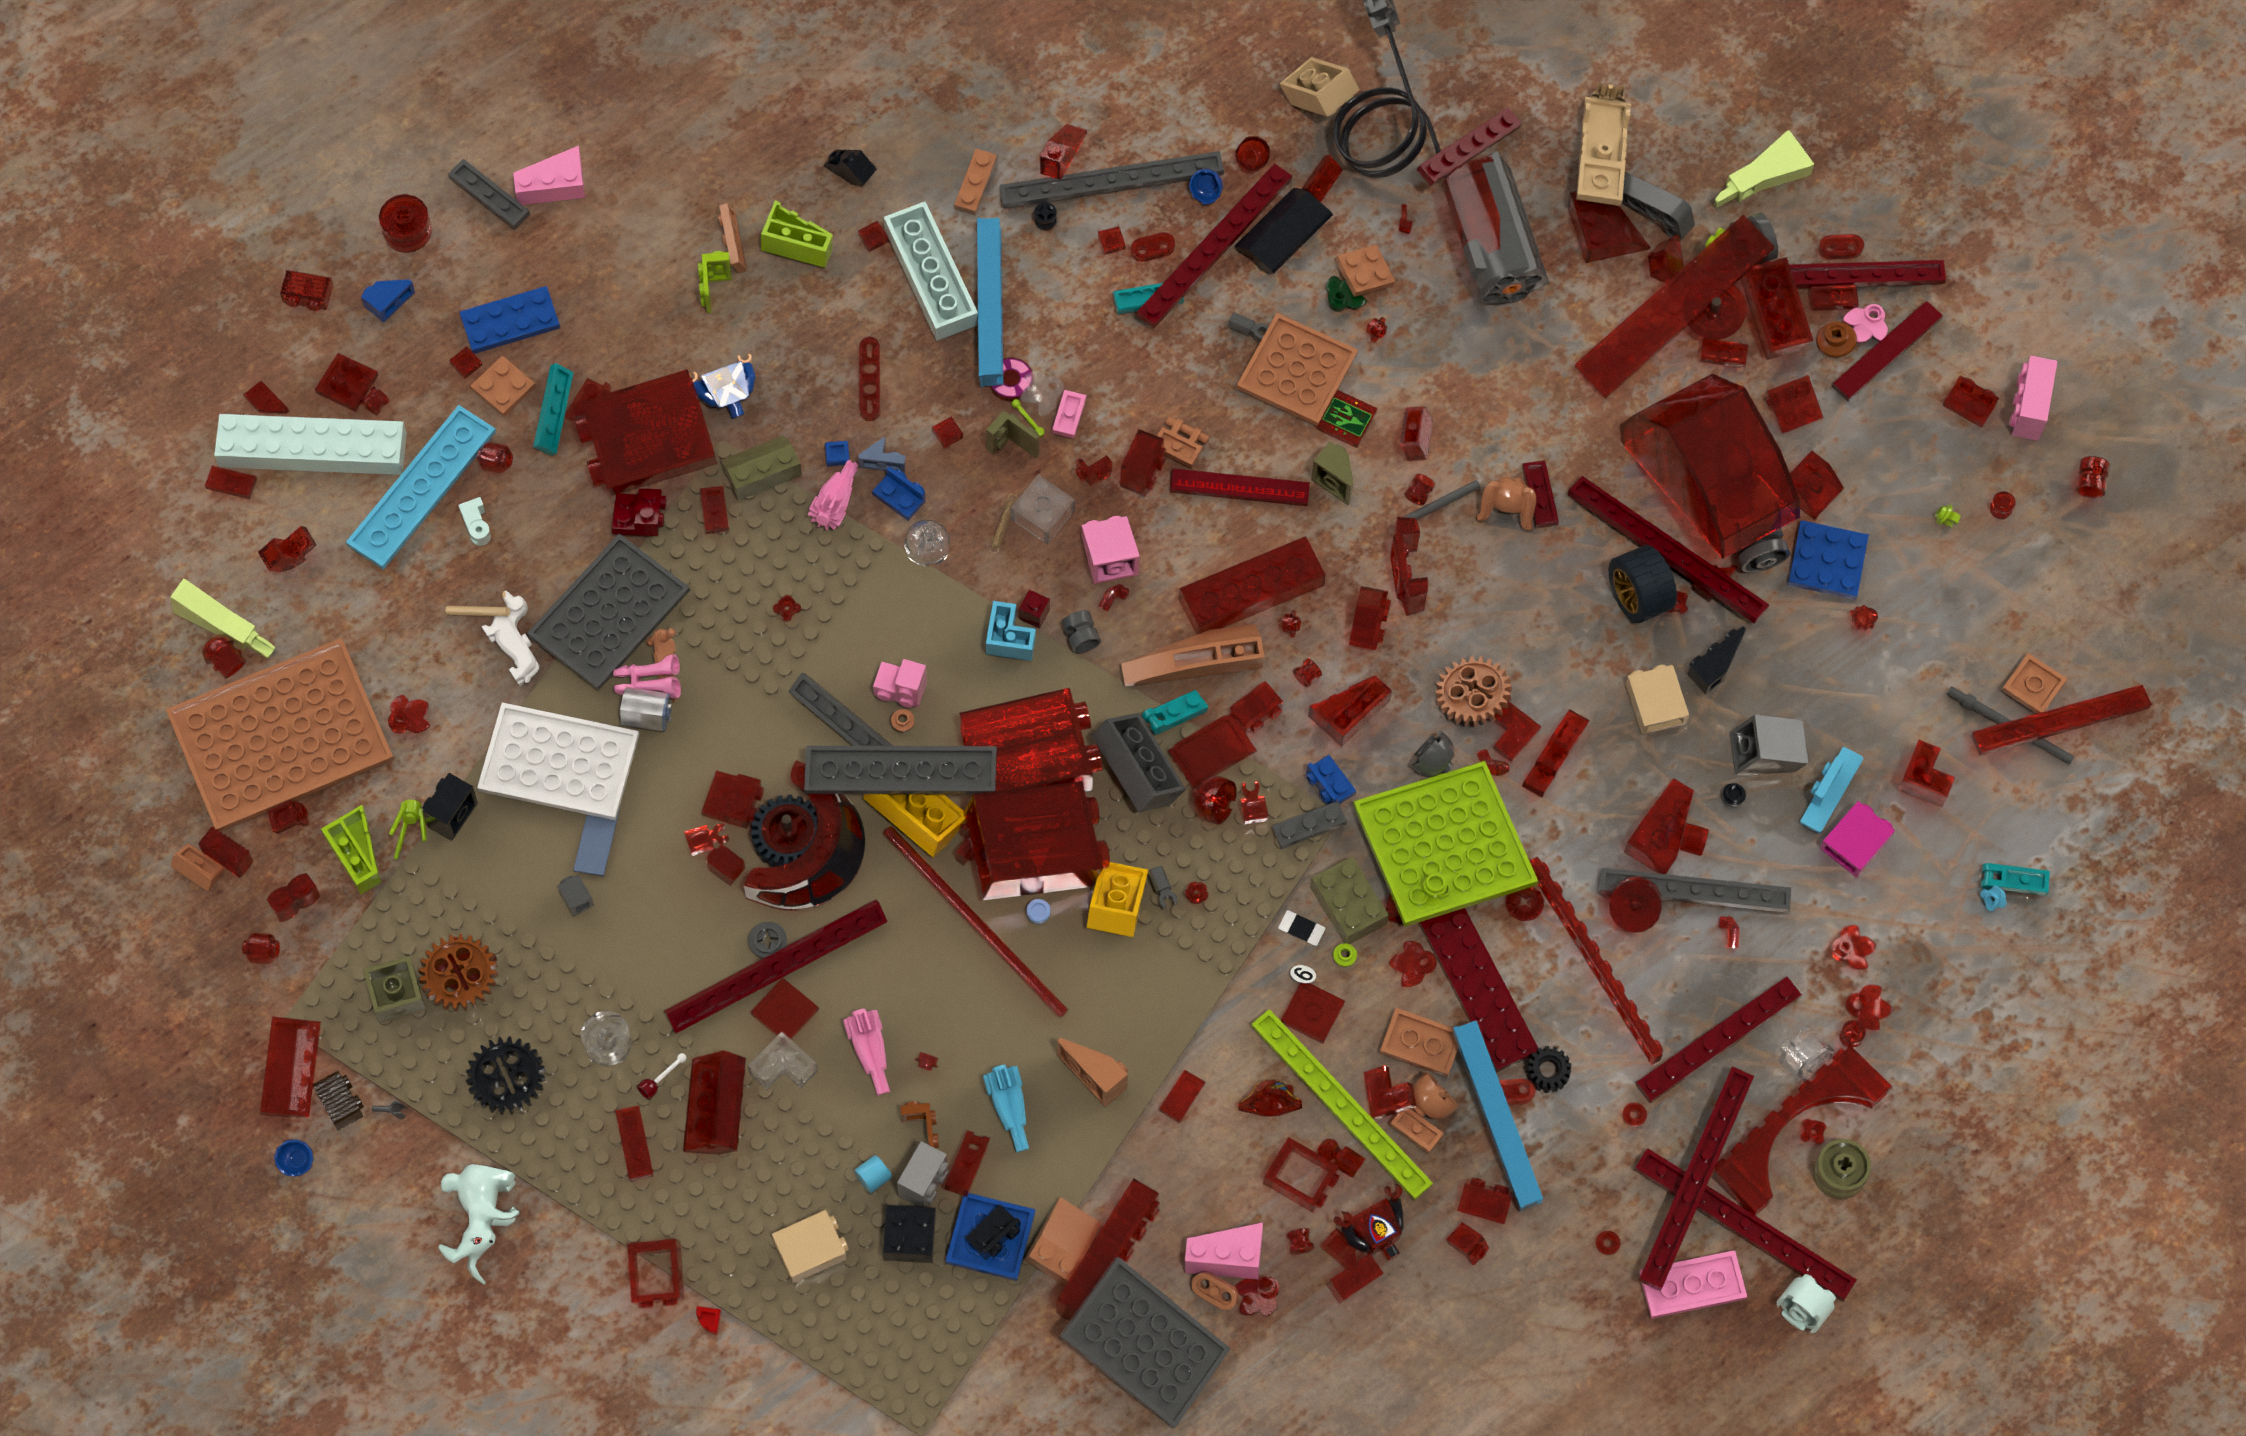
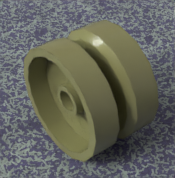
M1837 1139L1829 1142L1821 1150L1813 1167L1814 1181L1826 1196L1833 1199L1846 1200L1854 1197L1862 1190L1870 1175L1871 1159L1867 1151L1859 1143L1850 1139Z

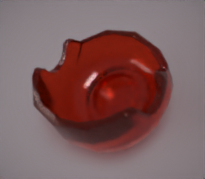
M1248 136L1237 146L1234 155L1235 161L1241 169L1247 172H1257L1269 161L1270 147L1259 136Z

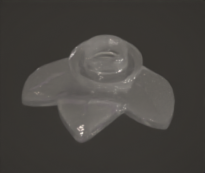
M1038 371L1025 375V380L1029 385L1023 390L1020 398L1021 401L1033 404L1038 403L1040 416L1052 412L1057 406V397L1063 392L1064 386L1061 379L1056 376L1047 377ZM1053 383L1056 385V389L1051 390L1048 385Z

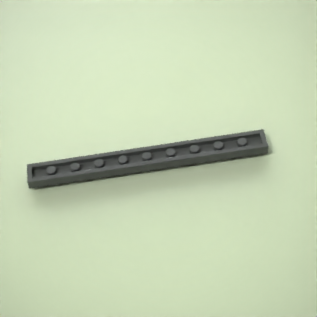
M1220 151L1002 184L1000 185V194L1003 209L1186 181L1190 180L1195 172L1205 168L1213 170L1219 175H1224V168Z

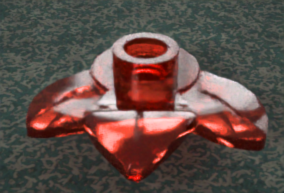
M400 695L392 701L388 725L393 732L401 734L408 730L420 733L430 727L429 722L423 718L428 711V702L420 699L409 702L404 695Z
M1849 925L1843 928L1839 938L1831 945V953L1835 959L1846 961L1852 968L1857 970L1868 968L1865 957L1872 954L1876 949V944L1872 939L1860 936V930L1857 925Z
M1407 941L1403 945L1404 952L1396 954L1390 960L1389 965L1394 970L1403 973L1402 987H1413L1420 984L1426 974H1430L1435 970L1437 959L1432 952L1425 951L1420 943ZM1423 959H1428L1426 965H1421Z
M1878 985L1863 987L1860 993L1851 994L1845 1004L1848 1013L1857 1017L1860 1026L1869 1031H1879V1020L1888 1017L1894 1011L1889 1003L1879 998L1882 987ZM1853 1003H1859L1861 1005V1008L1856 1009L1853 1006Z
M1264 1276L1259 1280L1247 1278L1236 1284L1235 1288L1238 1290L1239 1295L1244 1297L1240 1305L1241 1315L1251 1316L1260 1311L1263 1316L1268 1317L1275 1311L1277 1307L1276 1296L1280 1291V1286L1276 1279L1270 1276ZM1265 1288H1272L1270 1291L1264 1292Z

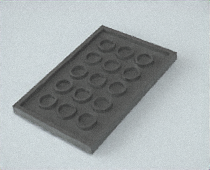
M618 534L527 632V636L599 691L613 676V671L624 664L690 592V587L621 534Z
M1119 1257L1112 1261L1059 1335V1338L1171 1428H1175L1231 1349Z

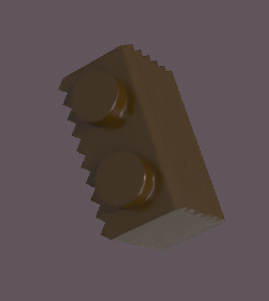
M336 1071L312 1085L337 1131L363 1117L360 1109L364 1108L358 1095L353 1097L349 1091L353 1087L346 1075L341 1077L339 1071Z

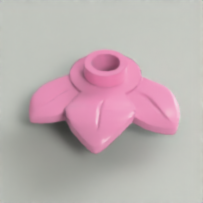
M1877 304L1868 305L1864 309L1854 308L1843 319V322L1854 326L1853 329L1857 335V343L1866 342L1872 336L1881 341L1886 337L1888 327L1884 322L1885 312ZM1874 314L1877 318H1872L1869 315Z

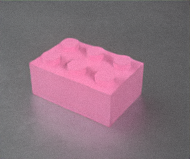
M2030 355L2028 362L2023 363L2021 373L2018 374L2016 382L2018 391L2015 393L2013 400L2015 409L2014 413L2011 414L2009 426L2013 427L2012 436L2039 441L2048 420L2057 367L2056 360Z

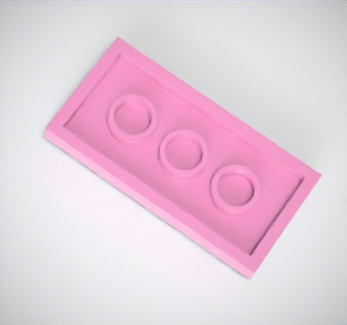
M1735 1250L1673 1263L1661 1291L1642 1283L1651 1319L1747 1299Z

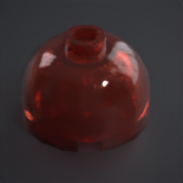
M1213 776L1206 778L1195 787L1192 794L1196 813L1207 822L1218 825L1222 824L1233 810L1229 806L1231 801H1236L1237 788L1234 781L1225 777Z

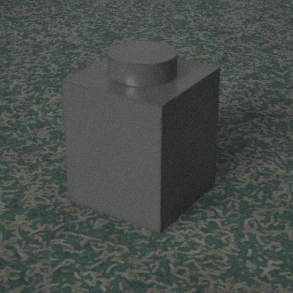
M579 875L566 877L557 886L560 896L573 917L594 906L593 899Z

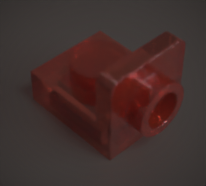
M289 800L267 811L274 833L279 834L296 825L303 827L309 825L307 819L308 811L302 803Z
M1463 1222L1446 1239L1448 1244L1464 1254L1472 1265L1481 1260L1489 1250L1483 1235Z

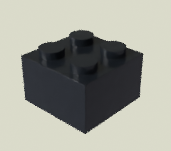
M448 773L445 779L441 778L439 780L436 792L432 798L428 797L423 804V814L428 828L453 841L477 806L478 801L472 785Z
M886 1205L883 1245L884 1261L933 1263L936 1208Z

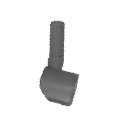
M394 1101L390 1106H372V1111L387 1112L398 1119H404L405 1115L399 1111L408 1107L399 1101Z

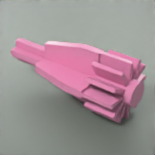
M848 460L841 473L836 472L822 486L818 497L815 496L808 509L810 510L808 516H813L811 522L817 521L819 523L817 527L823 525L825 530H828L829 527L835 530L841 524L846 514L845 511L852 491L853 477L858 467L856 462L852 463Z
M865 1008L852 1012L851 1017L843 1020L848 1039H852L855 1052L866 1074H871L877 1096L890 1092L884 1073V1069H887L884 1041L881 1034L883 1027L878 1011L870 1010L866 1012Z

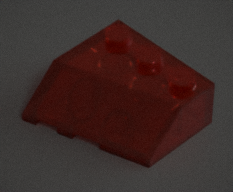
M1577 191L1570 192L1567 206L1585 263L1650 250L1649 244L1620 206L1576 200Z

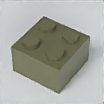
M410 956L363 969L378 1022L425 1009Z

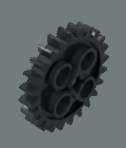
M510 1036L507 1039V1043H503L501 1037L498 1038V1044H494L492 1040H489L490 1047L486 1048L481 1045L482 1053H473L476 1061L471 1060L468 1062L470 1067L473 1068L466 1070L467 1076L471 1077L466 1080L467 1085L472 1086L469 1088L470 1094H476L474 1096L475 1102L482 1100L481 1106L483 1109L490 1105L491 1113L496 1108H499L501 1115L504 1114L505 1109H509V1112L513 1114L514 1107H518L522 1112V1104L526 1103L528 1106H531L530 1098H539L536 1090L543 1091V1086L539 1083L546 1081L545 1076L541 1074L546 1071L545 1067L540 1065L543 1063L542 1057H536L538 1055L536 1049L530 1051V1043H526L522 1047L520 1038L516 1043H513ZM512 1056L518 1057L516 1063H506L508 1058ZM498 1057L501 1058L516 1091L515 1094L511 1093L496 1061ZM493 1066L496 1068L492 1074L484 1073L487 1067ZM519 1078H528L524 1085L516 1084ZM499 1087L506 1089L501 1095L493 1094L495 1089Z

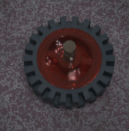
M788 794L787 798L783 799L782 795L777 796L776 801H773L772 798L769 799L767 806L762 804L759 813L756 811L754 815L755 820L751 824V836L755 851L758 856H761V860L764 863L769 862V866L772 868L779 866V870L782 871L785 870V867H789L790 871H795L794 867L805 868L806 862L810 865L814 862V857L818 858L820 849H823L825 845V824L822 814H819V809L816 806L813 807L811 801L807 799L805 802L801 796L793 799V795Z

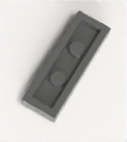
M1338 801L1275 824L1272 826V830L1280 848L1284 849L1347 825V820Z

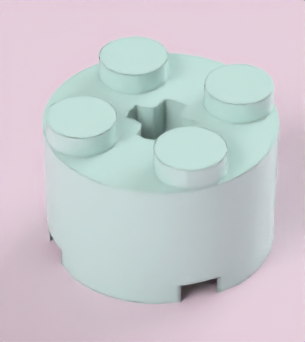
M1804 1274L1803 1277H1797L1791 1282L1777 1300V1307L1781 1305L1783 1308L1781 1314L1793 1326L1802 1331L1805 1328L1812 1329L1809 1333H1815L1834 1310L1836 1297L1829 1290H1824L1816 1284L1813 1277Z

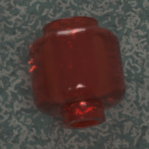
M487 442L478 450L477 459L483 470L503 473L511 467L513 454L505 444Z
M254 932L250 934L247 940H244L242 952L250 963L268 965L278 958L280 943L271 933Z

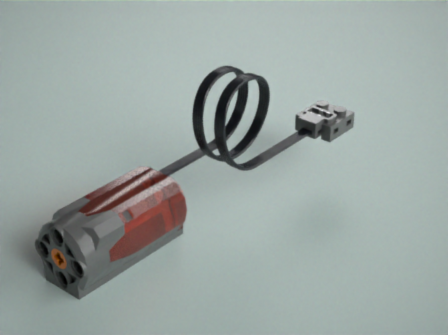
M1363 0L1374 31L1380 38L1385 35L1388 36L1406 92L1396 88L1381 87L1370 89L1354 96L1338 112L1334 122L1333 133L1339 152L1358 173L1370 178H1383L1398 173L1413 162L1424 145L1427 127L1436 154L1441 149L1431 120L1413 97L1392 32L1396 31L1395 26L1401 24L1393 0ZM1391 94L1404 97L1378 99L1358 109L1349 118L1344 127L1341 144L1340 128L1342 121L1355 105L1377 95ZM1399 104L1411 107L1412 123L1404 141L1393 152L1373 161H1358L1351 158L1348 146L1349 135L1355 123L1362 116L1373 109L1385 105ZM1420 118V133L1418 140L1412 151L1402 161H1400L1398 164L1390 168L1380 171H1368L1362 169L1376 168L1386 165L1395 160L1396 158H1398L1401 154H1403L1405 150L1410 146L1416 135L1418 129V121ZM1496 151L1485 157L1473 159L1455 167L1445 177L1442 187L1482 302L1506 303L1520 301L1534 290L1550 284L1511 168L1500 153Z

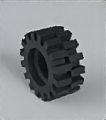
M1545 1046L1543 1050L1539 1048L1536 1053L1534 1052L1531 1055L1526 1070L1528 1072L1527 1078L1531 1080L1530 1084L1533 1087L1537 1086L1538 1091L1544 1089V1093H1549L1550 1090L1554 1093L1559 1088L1560 1090L1564 1088V1085L1567 1084L1572 1066L1569 1063L1568 1055L1564 1056L1565 1052L1563 1050L1559 1052L1557 1047L1553 1046V1049H1549V1046ZM1544 1062H1553L1558 1068V1074L1552 1078L1545 1077L1540 1072V1065Z

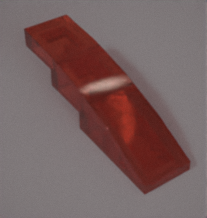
M1569 709L1536 760L1522 787L1543 798L1590 720Z

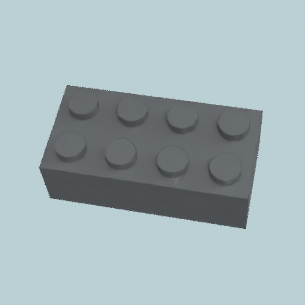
M1139 713L1109 718L1092 734L1098 748L1103 753L1138 812L1170 806L1186 790Z

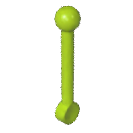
M1018 399L1013 400L1012 406L1020 411L1037 431L1039 437L1044 436V429L1036 425L1020 406V401Z

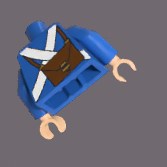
M748 354V360H742L739 355L737 363L701 375L700 378H698L696 372H693V380H688L687 377L684 378L687 387L692 389L698 398L710 407H716L718 410L728 407L731 418L734 419L745 414L740 402L748 399L749 394L753 392L756 375L752 366L751 354Z

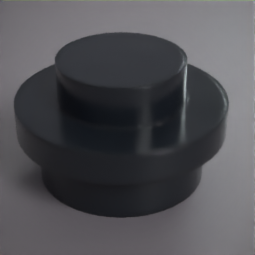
M1731 783L1724 787L1722 798L1730 806H1739L1744 802L1746 792L1740 784Z

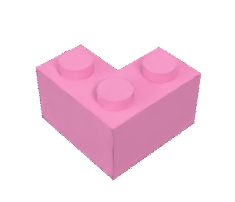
M903 659L901 667L881 662L873 685L874 696L882 701L892 700L899 702L901 706L906 708H912V706L919 708L927 685L926 665Z

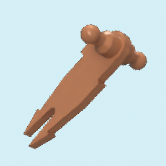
M673 628L668 630L658 629L652 637L647 639V645L655 647V652H653L655 663L661 662L666 656L676 652L675 642L671 638L676 635V631ZM658 675V678L676 677V675Z

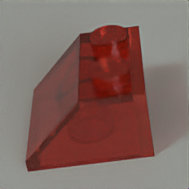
M1811 450L1783 480L1779 493L1812 519L1816 520L1844 490V487L1831 465Z

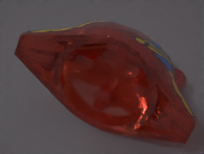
M1265 1079L1253 1087L1251 1093L1239 1102L1238 1107L1239 1111L1275 1117L1302 1109V1100L1294 1096V1087L1292 1085H1286L1277 1079Z

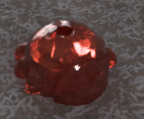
M1862 605V607L1857 606L1855 610L1850 611L1852 622L1857 630L1866 631L1867 629L1874 628V624L1878 619V613L1874 609Z

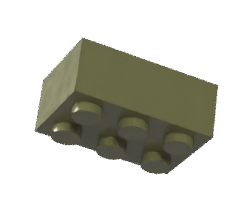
M1353 856L1311 878L1310 888L1343 943L1351 944L1387 925L1389 914Z

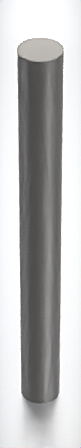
M1475 480L1397 519V524L1402 528L1480 489V484Z

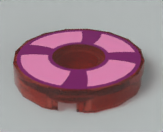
M1013 357L1004 358L1003 385L990 386L992 393L999 399L1009 402L1015 399H1023L1032 390L1034 383L1033 371L1021 359Z

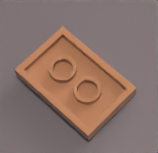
M1396 1008L1380 1049V1054L1448 1078L1458 1046L1452 1027Z

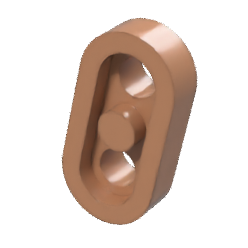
M1202 1271L1192 1280L1194 1293L1222 1310L1233 1308L1239 1300L1238 1290L1211 1272ZM1204 1279L1209 1282V1287L1203 1285ZM1224 1292H1228L1231 1298L1226 1299L1224 1297Z

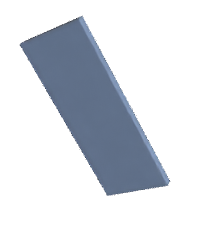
M620 807L616 821L591 815L586 816L573 869L574 872L604 877Z

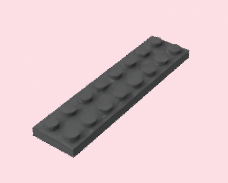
M806 746L804 791L805 794H996L997 746Z

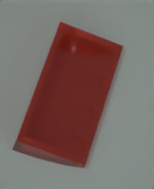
M272 1016L260 1115L309 1118L321 1022Z

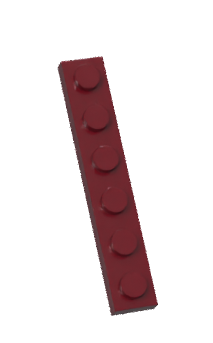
M1507 107L1419 165L1417 171L1432 186L1519 129L1522 123Z

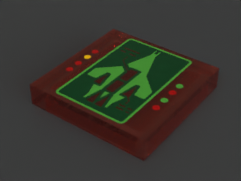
M1337 390L1316 429L1358 448L1378 408Z

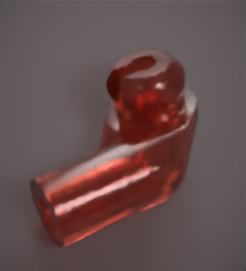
M1721 916L1719 918V928L1727 929V947L1739 948L1740 928L1732 916Z

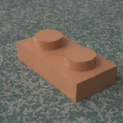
M1406 1105L1403 1106L1390 1123L1393 1129L1427 1154H1430L1444 1135L1442 1131Z

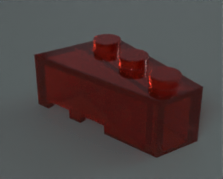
M1374 675L1350 686L1348 690L1337 695L1335 693L1318 704L1310 705L1308 717L1342 747L1390 702L1392 690Z

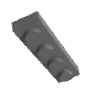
M462 159L448 173L449 178L514 230L530 215L527 208L466 160Z

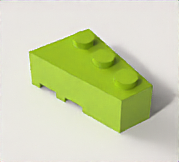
M775 200L761 233V251L826 268L832 253L833 234L811 221L803 220L798 217V213L793 210L791 212L781 206L780 202Z
M363 805L321 828L325 840L360 895L381 883Z

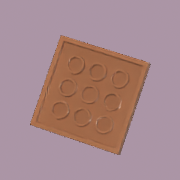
M1276 313L1237 383L1236 389L1315 426H1319L1358 354V349Z

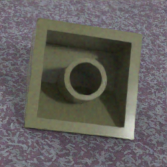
M1329 441L1313 461L1311 480L1349 505L1354 484L1349 454L1343 446L1335 445Z

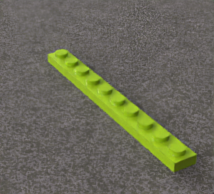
M1270 1009L1251 1024L1252 1029L1414 1201L1432 1187L1433 1182Z

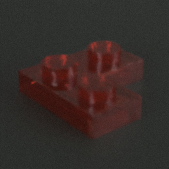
M1507 701L1508 708H1502L1503 715L1494 714V722L1506 730V732L1495 743L1493 749L1512 763L1539 733L1542 726L1511 702Z
M1386 1066L1364 1072L1372 1119L1378 1120L1416 1107L1413 1083L1405 1082L1392 1087L1389 1067Z

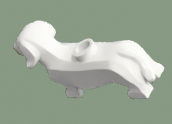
M504 591L502 598L506 606L510 608V615L494 616L491 626L484 625L481 627L491 642L496 641L502 651L515 661L517 668L512 667L509 671L519 686H522L524 682L529 683L530 679L538 672L539 664L529 649L532 646L530 640L525 633L520 635L517 629L518 621L527 613V603L521 596L513 597L509 592Z

